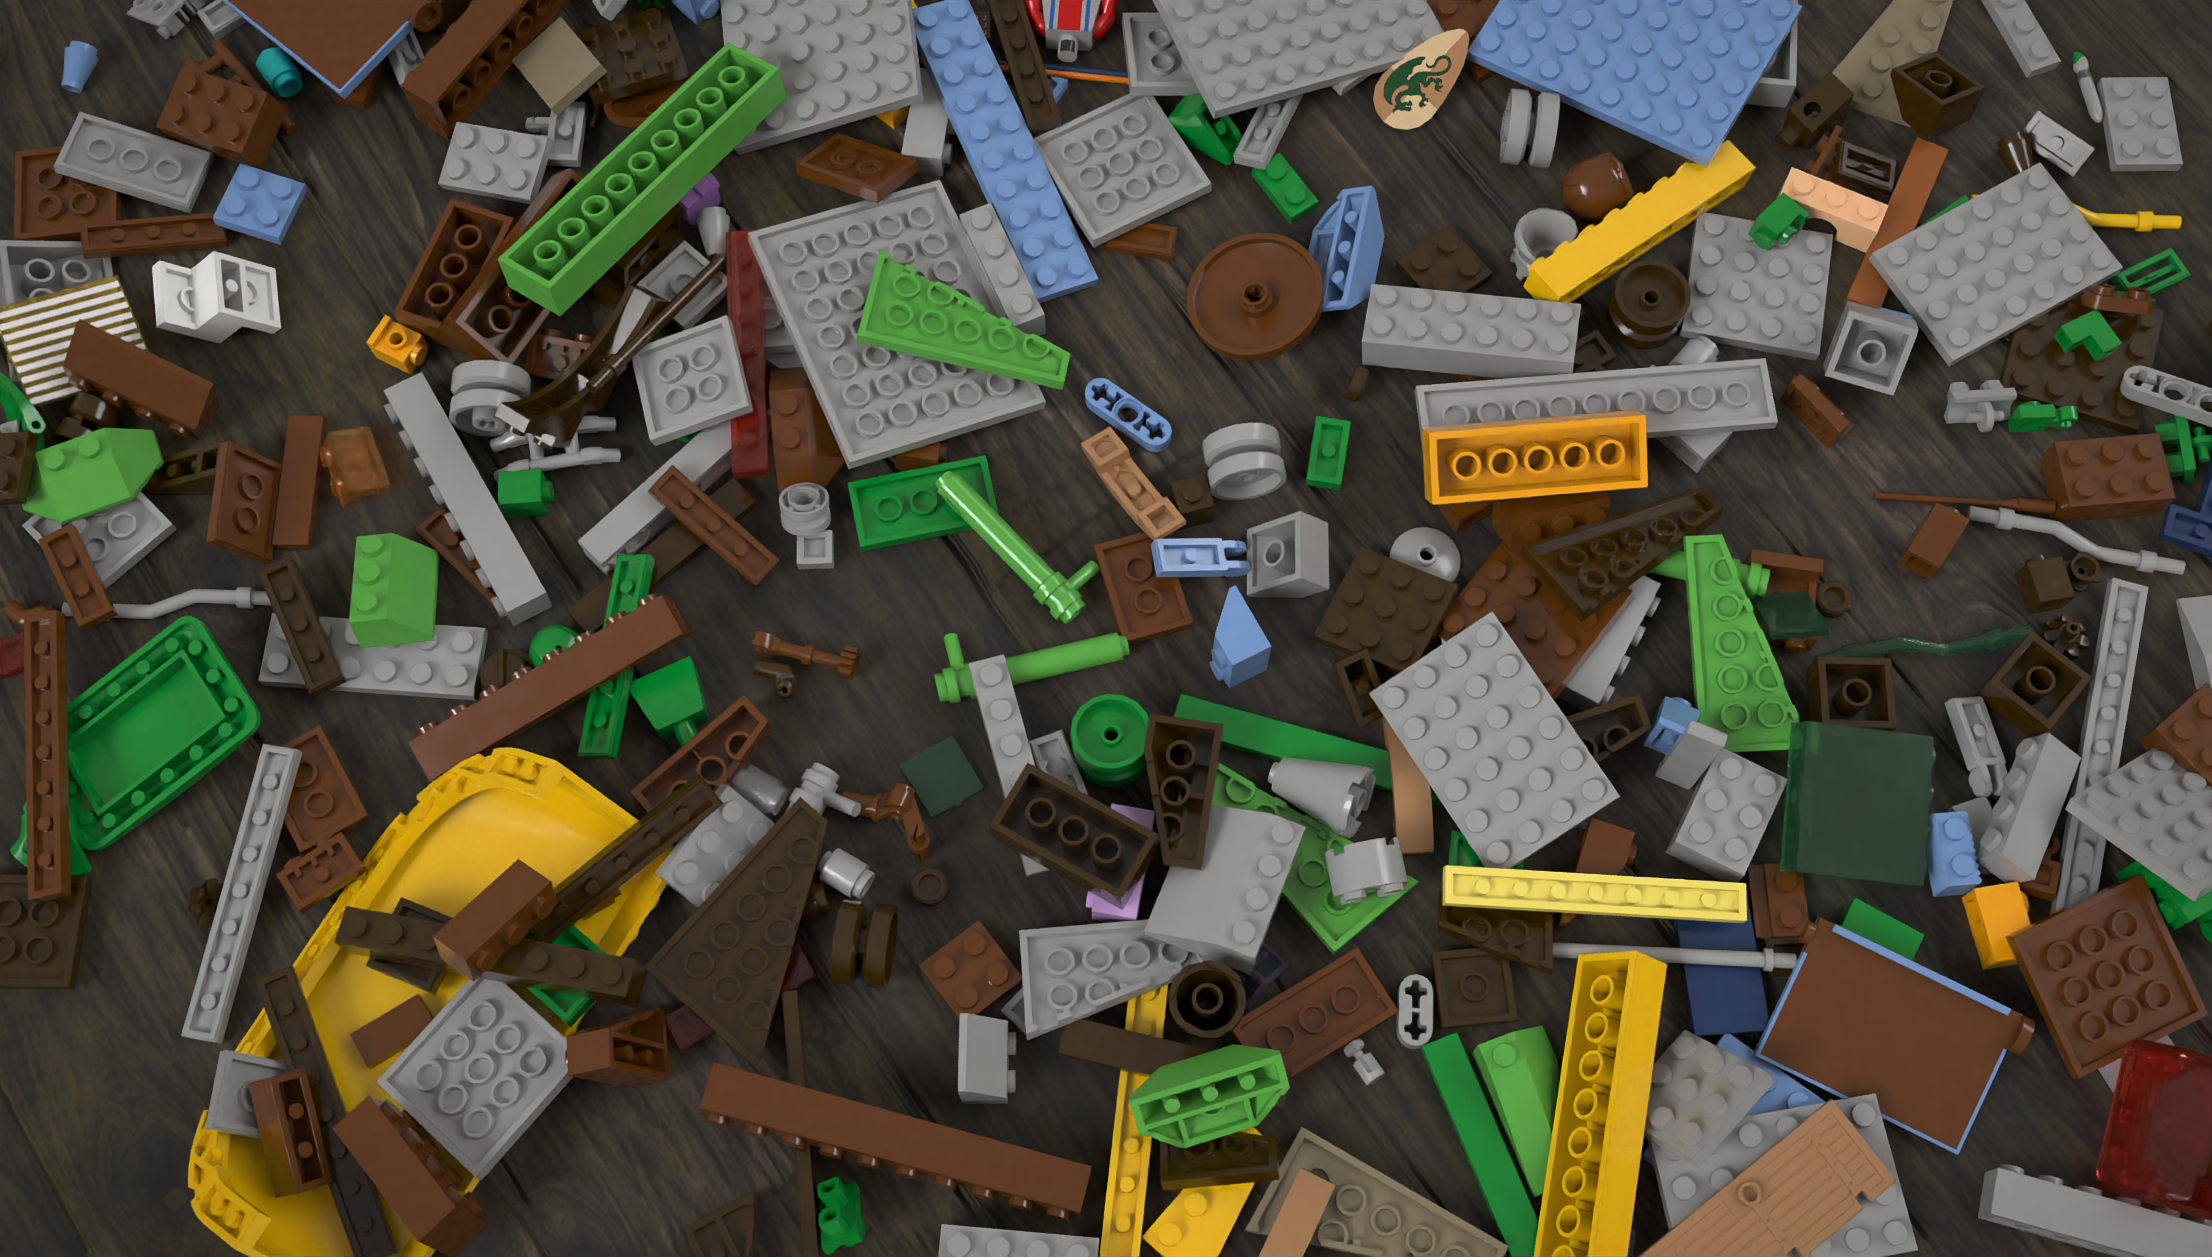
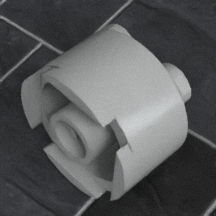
M1393 837L1389 845L1386 844L1385 838H1378L1343 846L1344 852L1338 853L1337 856L1334 855L1333 849L1324 853L1333 897L1340 898L1341 905L1362 902L1363 898L1367 897L1366 894L1377 892L1378 898L1399 895L1400 891L1404 890L1403 885L1408 883L1398 837Z

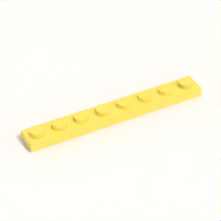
M1449 865L1443 867L1442 906L1744 923L1747 921L1746 883Z

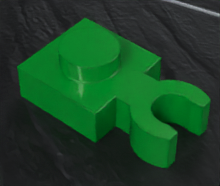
M2037 401L2025 402L2019 405L2011 414L2009 420H2007L2009 432H2044L2047 427L2059 430L2070 429L2072 427L2071 421L2078 420L2077 407L2063 406L2055 409L2054 404L2041 405Z

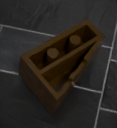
M675 205L590 287V298L615 310L628 285H637L653 262L660 264L682 233V208Z

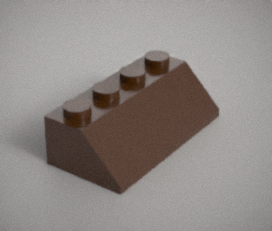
M81 319L78 320L63 363V369L71 385L82 391L88 392L89 389L99 392L106 402L116 407H122L124 404L136 410L135 414L147 422L155 423L156 420L169 426L168 430L181 438L187 439L189 436L197 440L201 438L219 407L214 383Z

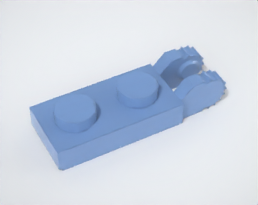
M1222 538L1155 539L1151 544L1156 577H1219L1224 575L1226 577H1237L1248 574L1251 571L1249 562L1243 560L1226 561V557L1238 556L1247 551L1245 542L1239 540L1222 541Z

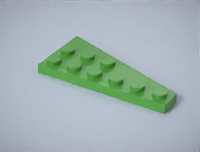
M1723 535L1685 536L1683 538L1695 709L1700 710L1698 722L1726 733L1728 737L1724 749L1733 753L1812 749L1808 736H1805L1799 722V715L1795 705H1792L1783 684L1784 679L1764 632L1760 629L1755 618L1749 597L1747 598L1738 577L1739 573Z
M1219 763L1212 805L1271 813L1306 827L1301 845L1281 895L1333 955L1418 885L1419 881L1407 875L1408 883L1403 885L1404 890L1400 891L1399 895L1378 898L1377 892L1366 894L1367 897L1363 898L1362 902L1341 905L1340 898L1333 897L1324 853L1333 849L1334 855L1337 856L1338 853L1344 852L1343 846L1353 842L1338 835L1310 816L1302 815L1289 807L1288 803L1278 797L1270 796L1255 787V784Z

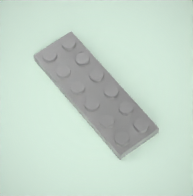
M272 613L258 681L263 686L307 689L276 614ZM319 616L347 682L330 690L477 701L479 676L483 666L488 632L485 628L435 625L434 641L361 648L348 618Z

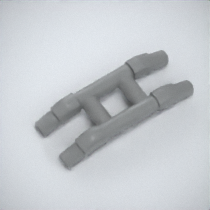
M583 416L569 447L565 448L566 453L545 457L544 448L534 443V436L526 433L525 436H519L507 431L502 436L490 440V447L496 453L510 447L514 448L519 445L528 444L529 442L531 460H518L508 464L507 467L495 471L494 478L498 483V472L541 469L544 472L582 464L620 462L621 454L619 448L588 447L579 449L577 433L615 431V417Z

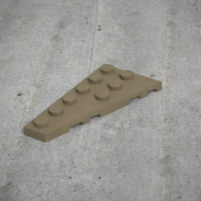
M1893 0L1832 72L1854 93L1849 108L1911 128L1902 119L1890 73L1895 67L1937 52L1953 0Z
M1301 1127L1279 1167L1280 1180L1271 1182L1245 1229L1247 1232L1269 1235L1301 1167L1335 1184L1309 1245L1365 1257H1504L1509 1247Z

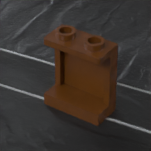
M1751 549L1743 564L1750 565L1751 562L1762 564V568L1770 569L1764 598L1755 596L1754 599H1750L1755 618L1760 629L1763 630L1769 646L1784 648V651L1793 654L1809 652L1818 641V633L1814 632L1817 580L1823 573L1824 559Z

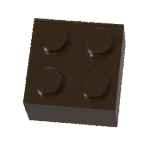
M2031 631L2012 650L1975 696L1983 697L1988 707L2025 736L2031 738L2045 734L2050 730L2093 677Z
M1817 656L1806 670L1811 740L1885 741L1897 729L1891 658Z

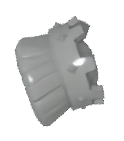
M1538 208L1528 212L1519 219L1514 232L1516 247L1513 249L1514 252L1511 255L1510 262L1516 264V276L1520 280L1528 277V268L1535 260L1542 256L1546 259L1564 241L1569 240L1571 243L1575 240L1578 230L1576 222L1572 217L1561 210Z

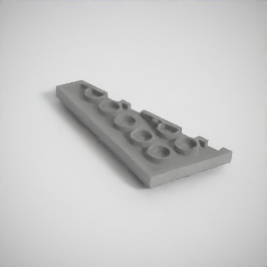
M1149 919L1019 930L1026 1038L1030 1040L1172 983L1173 979L1184 967L1210 959L1143 934Z

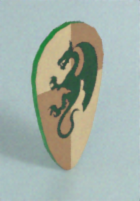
M1450 30L1431 37L1404 55L1403 60L1392 65L1382 74L1375 86L1373 101L1376 113L1385 124L1394 129L1409 131L1422 127L1432 119L1445 102L1464 67L1469 48V35L1465 30Z

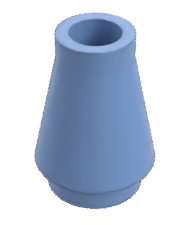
M71 41L69 47H65L62 88L73 93H82L83 86L99 61L97 57L98 50L95 47L80 41Z

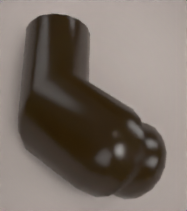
M757 658L754 666V675L772 679L777 695L783 699H790L797 695L799 682L790 665Z

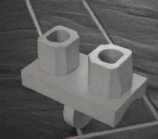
M1987 380L1981 384L1980 390H1970L1965 382H1954L1950 384L1947 393L1948 405L1944 414L1947 424L1976 423L1980 432H1990L1994 421L2009 420L2011 404L2017 398L2015 388H2004L2000 380Z

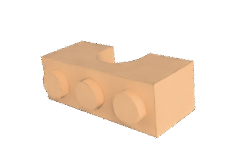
M1793 167L1778 195L1779 197L1784 192L1810 214L1807 219L1819 218L1834 225L1837 230L1834 238L1835 241L1865 253L1878 233L1889 206Z

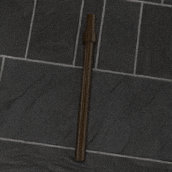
M718 254L617 354H611L602 362V369L586 383L587 389L591 393L597 394L611 379H617L627 369L626 364L728 264L727 259L723 255Z

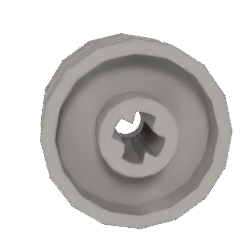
M1511 88L1501 124L1500 163L1518 165L1523 159L1526 145H1528L1527 159L1530 167L1548 169L1552 160L1557 135L1560 96L1557 93L1541 92L1536 98L1533 112H1531L1532 98L1529 91Z
M474 360L455 367L451 381V391L454 396L450 401L449 409L451 424L459 430L473 435L485 437L502 436L509 430L505 428L506 422L496 417L495 413L501 402L517 401L530 396L531 378L528 372L513 364L494 360Z
M1265 423L1235 424L1213 432L1203 441L1204 461L1210 468L1207 474L1209 489L1216 498L1223 500L1252 499L1267 495L1279 489L1286 482L1287 476L1284 460L1279 456L1281 451L1279 433L1274 426Z

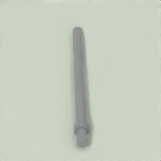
M1553 942L1554 958L1578 959L1579 954L1638 951L1663 963L1763 967V971L1771 972L1773 968L1793 969L1797 962L1795 953H1774L1773 949L1764 948L1763 952Z

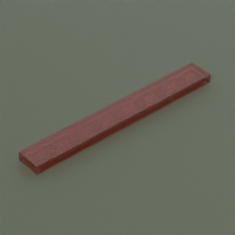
M759 229L726 232L728 317L733 324L753 407L752 412L731 419L732 474L735 479L770 475L764 283L762 271L748 242V233Z

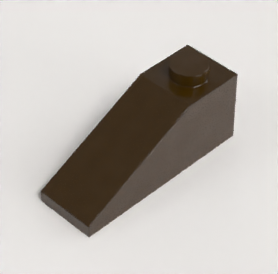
M223 440L162 457L164 463L158 470L154 471L145 486V493L149 495L213 494L220 443L226 441Z

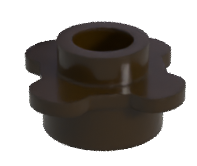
M2078 552L2072 560L2064 561L2074 591L2082 592L2088 584L2092 582L2098 583L2103 578L2099 563L2088 553ZM2078 569H2081L2084 574H2079Z

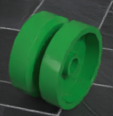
M1105 694L1090 699L1079 708L1072 719L1070 736L1073 758L1078 770L1086 780L1101 787L1117 788L1133 783L1144 774L1147 769L1144 745L1149 718L1138 702L1124 695Z

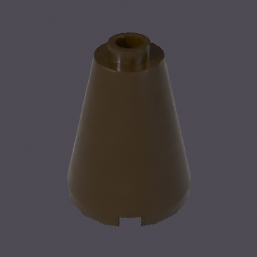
M1207 960L1184 967L1173 979L1168 995L1169 1010L1176 1024L1186 1033L1203 1039L1218 1038L1231 1032L1241 1021L1246 1009V993L1239 975L1230 967L1213 960Z

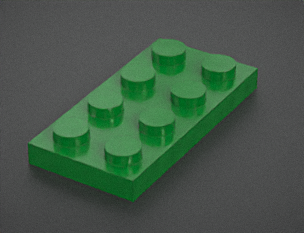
M986 455L848 482L861 552L973 530L938 493L939 488L935 484L949 470L954 474L959 473L998 513Z

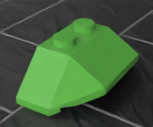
M102 428L36 452L26 504H22L23 510L65 525L134 500L148 483L154 471L158 470L164 463L155 432L144 429Z
M1233 1044L1159 1067L1129 1096V1101L1139 1135L1151 1136L1159 1141L1180 1148H1187L1258 1126L1275 1106L1280 1096L1284 1095L1290 1086L1279 1050Z

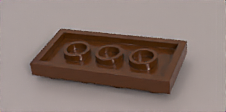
M1358 947L1244 1015L1231 1032L1239 1045L1279 1050L1285 1069L1292 1070L1290 1078L1292 1079L1348 1045L1353 1040L1392 1018L1399 1011Z

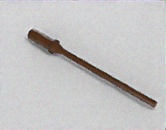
M1874 493V499L2004 507L2015 510V513L2054 514L2056 510L2055 500L2020 498V496L2007 500Z

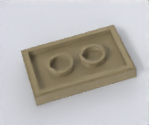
M561 16L512 59L513 63L557 116L607 72Z

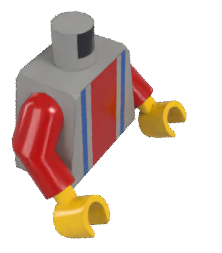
M1025 0L1029 22L1037 35L1045 37L1046 47L1058 49L1057 56L1061 61L1073 62L1077 59L1078 50L1089 51L1093 49L1095 40L1101 39L1112 27L1115 21L1118 0Z

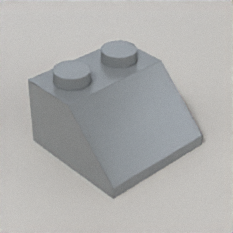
M1298 511L1247 529V562H1249L1251 569L1247 574V596L1303 598L1329 590L1328 523Z
M960 1013L958 1094L962 1104H1008V1093H1015L1016 1070H1009V1055H1016V1032H1009L1008 1021Z

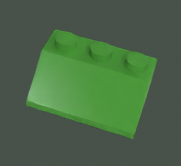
M394 533L357 537L349 624L361 648L434 641L439 553L437 550Z

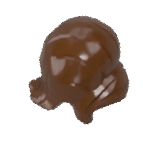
M1605 152L1594 157L1582 159L1572 165L1564 175L1561 184V194L1566 206L1574 215L1584 220L1594 221L1603 219L1610 211L1619 208L1628 200H1631L1633 188L1621 161L1612 152Z

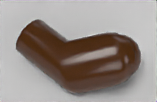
M12 600L3 608V614L24 630V617L58 609L55 605L48 603L43 606L26 609L16 600Z

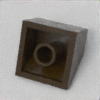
M1937 52L1895 67L1890 73L1903 121L1912 126L1915 132L1926 138L1970 121L1986 88Z

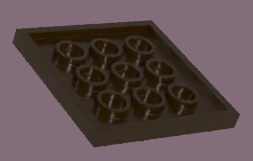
M2083 293L2011 332L2000 382L2004 388H2015L2017 393L2015 401L2022 403L2037 401L2041 405L2054 404L2055 409L2063 406H2076L2079 420L2134 435L2139 430L2144 404L2126 398L2121 393L2120 385L2128 368L2138 365L2152 368L2164 316L2163 310L2153 308L2152 314L2140 315L2098 309L2122 344L2113 354L2095 362L2084 345L2065 353L2053 337L2062 325L2095 310L2081 304ZM2136 380V382L2134 383V385L2141 386V384H2143V382L2139 380Z

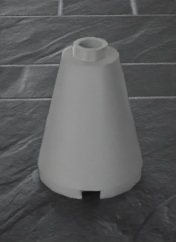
M1284 757L1280 763L1275 762L1272 765L1268 782L1272 783V791L1338 835L1349 839L1355 835L1362 823L1356 821V818L1361 811L1367 812L1374 790L1375 775L1371 774L1374 771L1373 768L1367 766Z

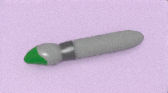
M2076 51L2073 54V71L2077 74L2091 118L2095 122L2100 123L2103 119V109L2092 76L2088 70L2089 63L2082 53Z

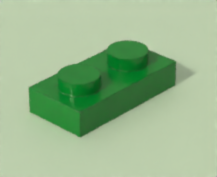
M1281 153L1271 158L1266 170L1252 169V177L1289 224L1294 223L1318 208L1319 201Z
M1316 416L1305 485L1340 490L1351 421Z

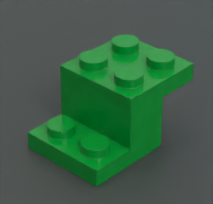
M2138 861L2115 874L2119 882L2132 875H2143L2169 932L2197 919L2201 925L2202 934L2212 943V890L2194 902Z

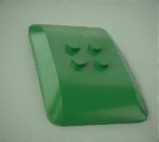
M183 616L177 619L67 705L69 809L74 810L76 838L88 850L101 851L145 822L227 758L251 737L260 725L261 715L258 707L200 619L192 616Z

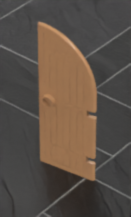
M1829 1099L1638 1257H1789L1787 1253L1793 1248L1801 1257H1807L1863 1210L1854 1197L1862 1192L1868 1201L1872 1202L1892 1186L1896 1179L1833 1099Z

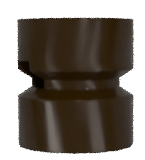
M79 392L69 408L72 416L63 418L54 437L63 443L92 432L80 424L93 429V432L102 428H115L121 413L108 402L94 395Z

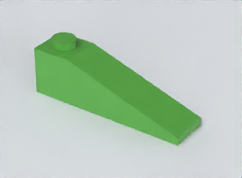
M1543 1026L1514 1031L1477 1045L1472 1052L1532 1198L1542 1195L1544 1190L1560 1083L1558 1060Z

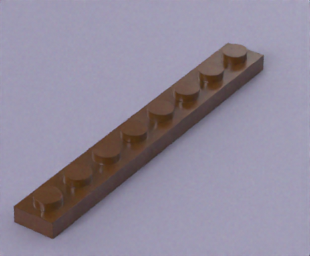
M58 610L24 617L28 900L34 902L71 895L65 613Z

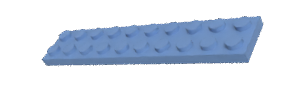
M944 0L913 9L918 52L988 203L992 204L1039 303L1096 285L1098 277L969 0Z

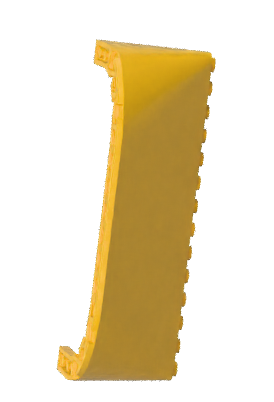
M512 747L496 748L490 756L484 757L479 753L460 762L435 779L416 796L420 802L407 816L400 812L364 859L363 863L368 871L347 884L292 965L297 972L348 1114L368 1095L382 1103L387 1099L400 1112L404 1110L377 1081L407 1049H403L370 1069L365 1064L350 1034L417 994L422 996L431 1015L435 1018L467 983L469 978L465 975L447 972L436 995H433L370 969L366 966L370 957L351 954L334 943L345 907L350 906L393 914L400 898L403 897L453 918L518 859L549 879L554 889L639 820L558 761ZM671 845L621 885L619 889L622 894L615 898V903L585 921L580 918L573 925L606 954L621 957L628 945L636 939L639 928L649 912L659 902V896L667 883L659 878L655 872L673 850L674 846ZM506 983L563 1036L567 1038V1036L576 1033L577 1026L585 1013L570 1027L525 986ZM263 1008L234 1052L283 1061L265 1008ZM209 1110L203 1111L190 1154L188 1187L195 1191V1197L190 1201L197 1218L232 1248L249 1257H354L328 1184L302 1193L275 1198L261 1139L207 1130L205 1127ZM420 1124L416 1131L422 1138L426 1136L435 1143L441 1151L437 1158L444 1166L449 1164L454 1168L463 1180L459 1186L465 1193L468 1191L472 1193L480 1179L468 1171ZM374 1184L399 1252L391 1257H431L435 1249L417 1241Z

